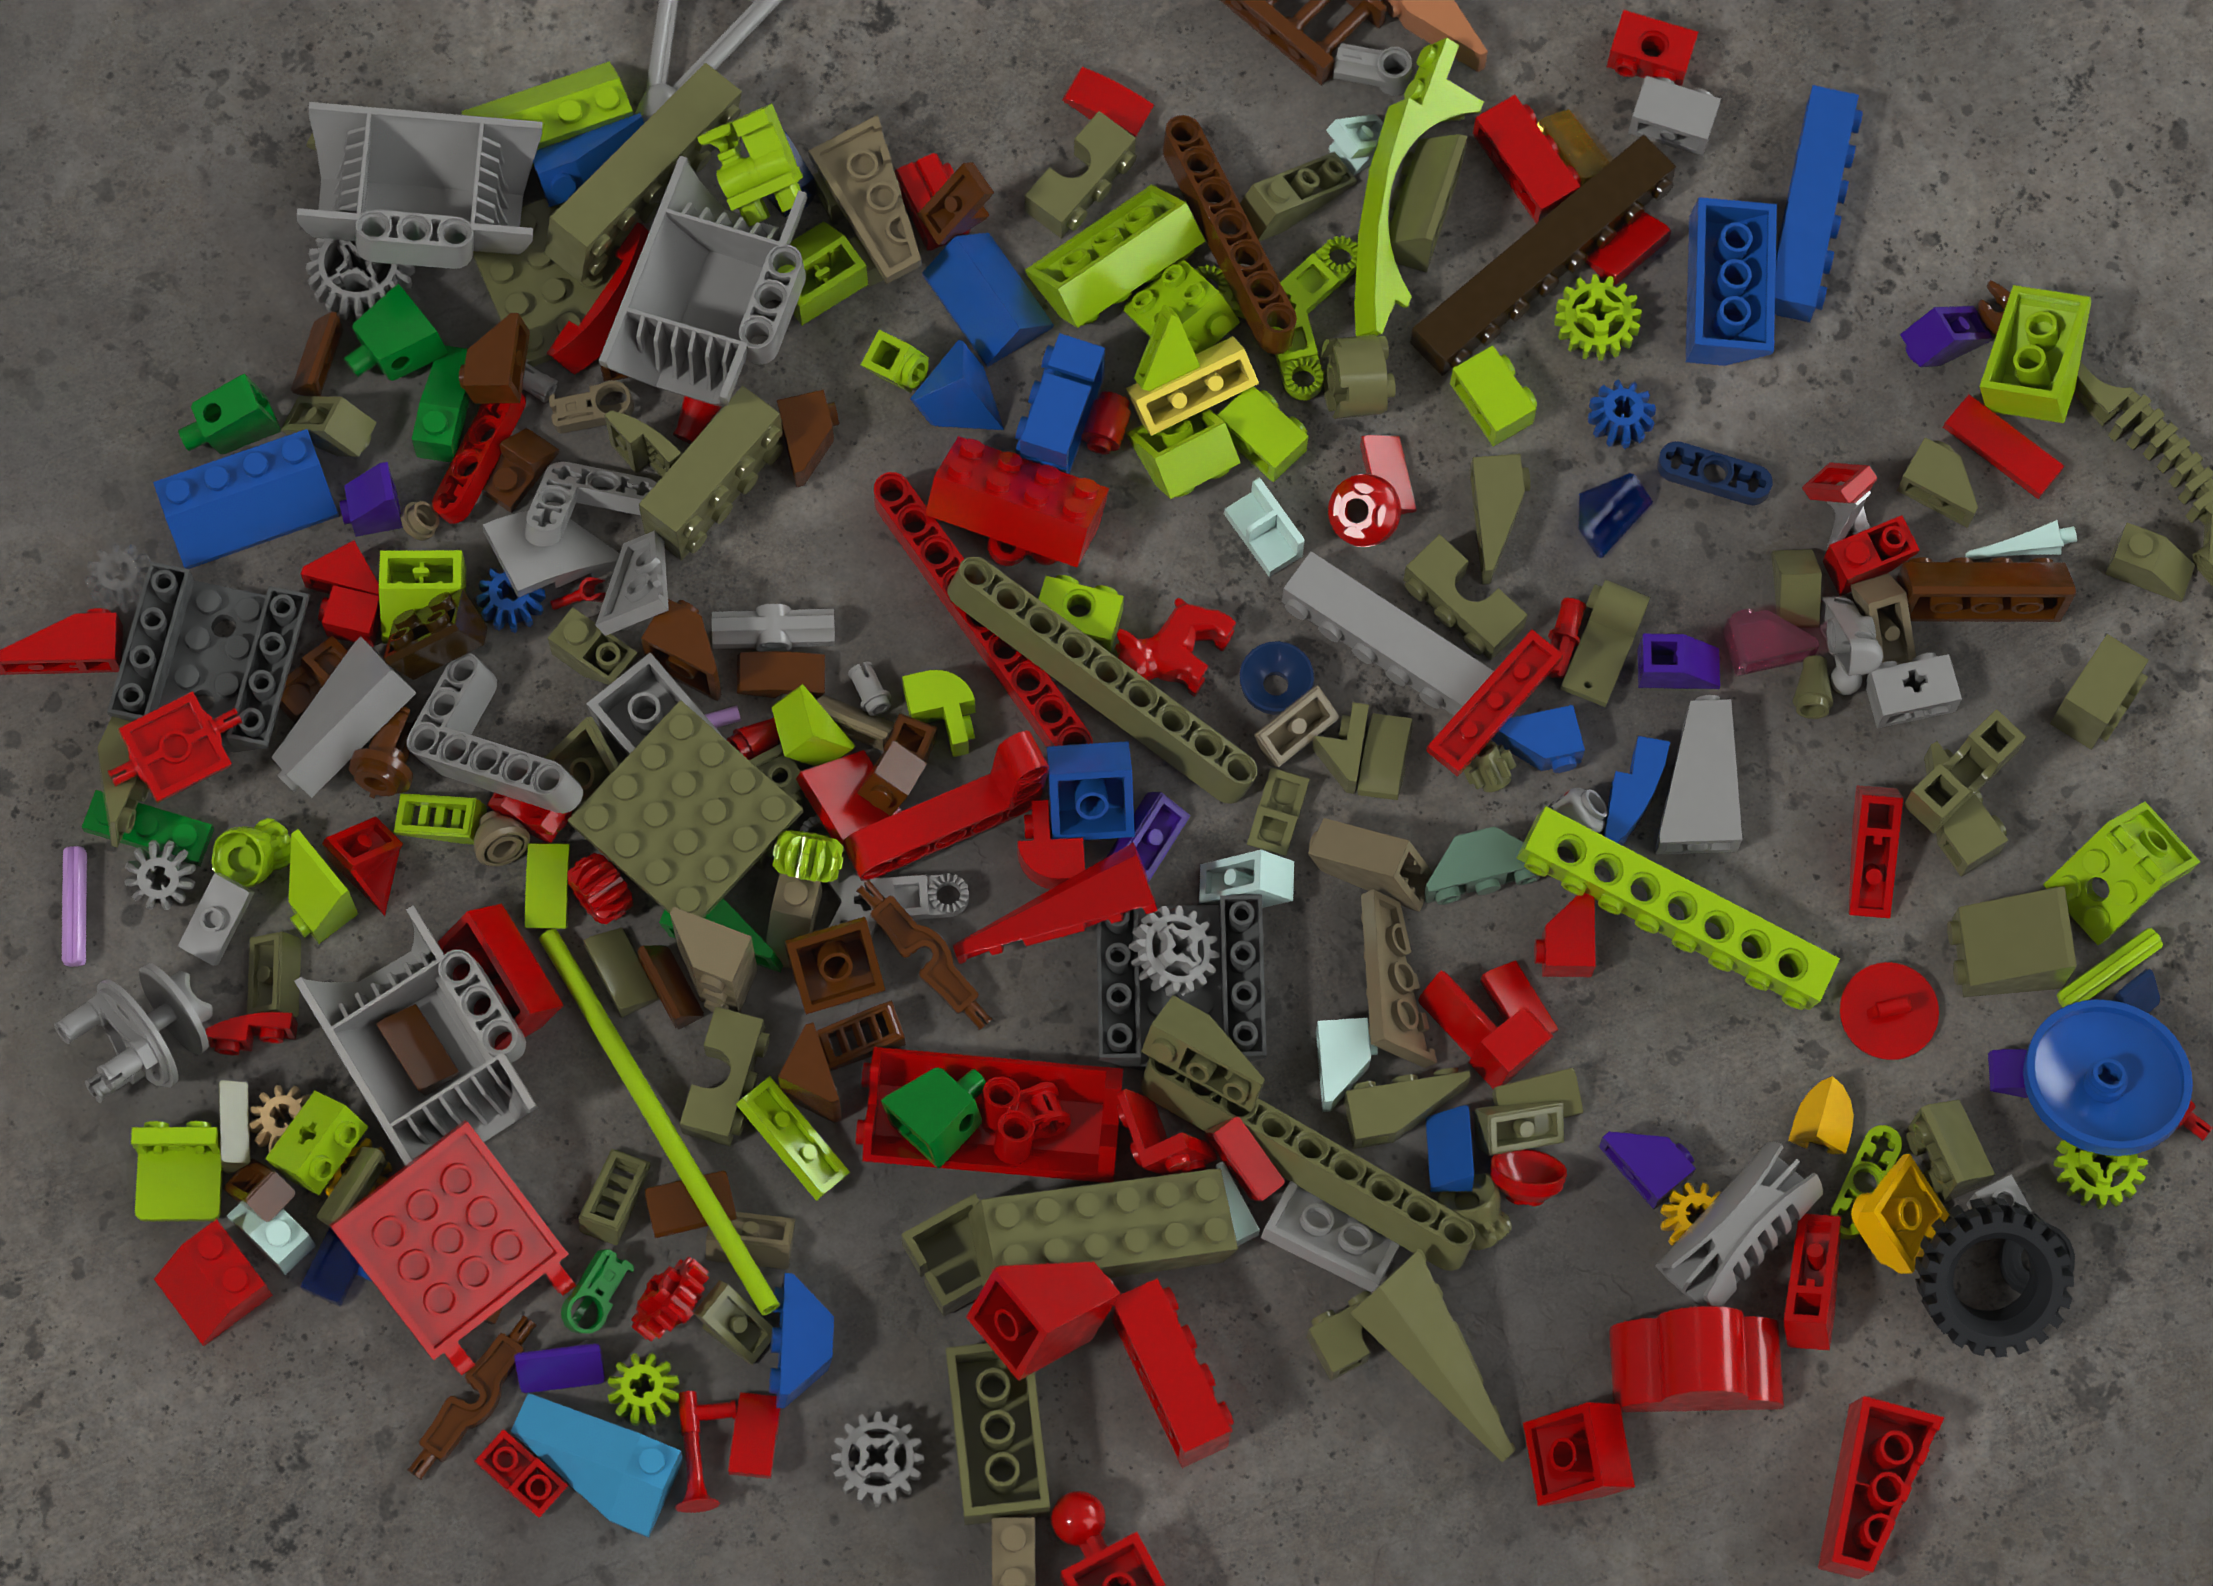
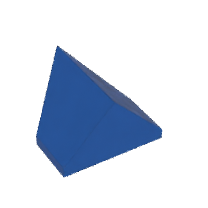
M958 340L912 395L910 400L930 425L1004 430L983 365L964 341Z

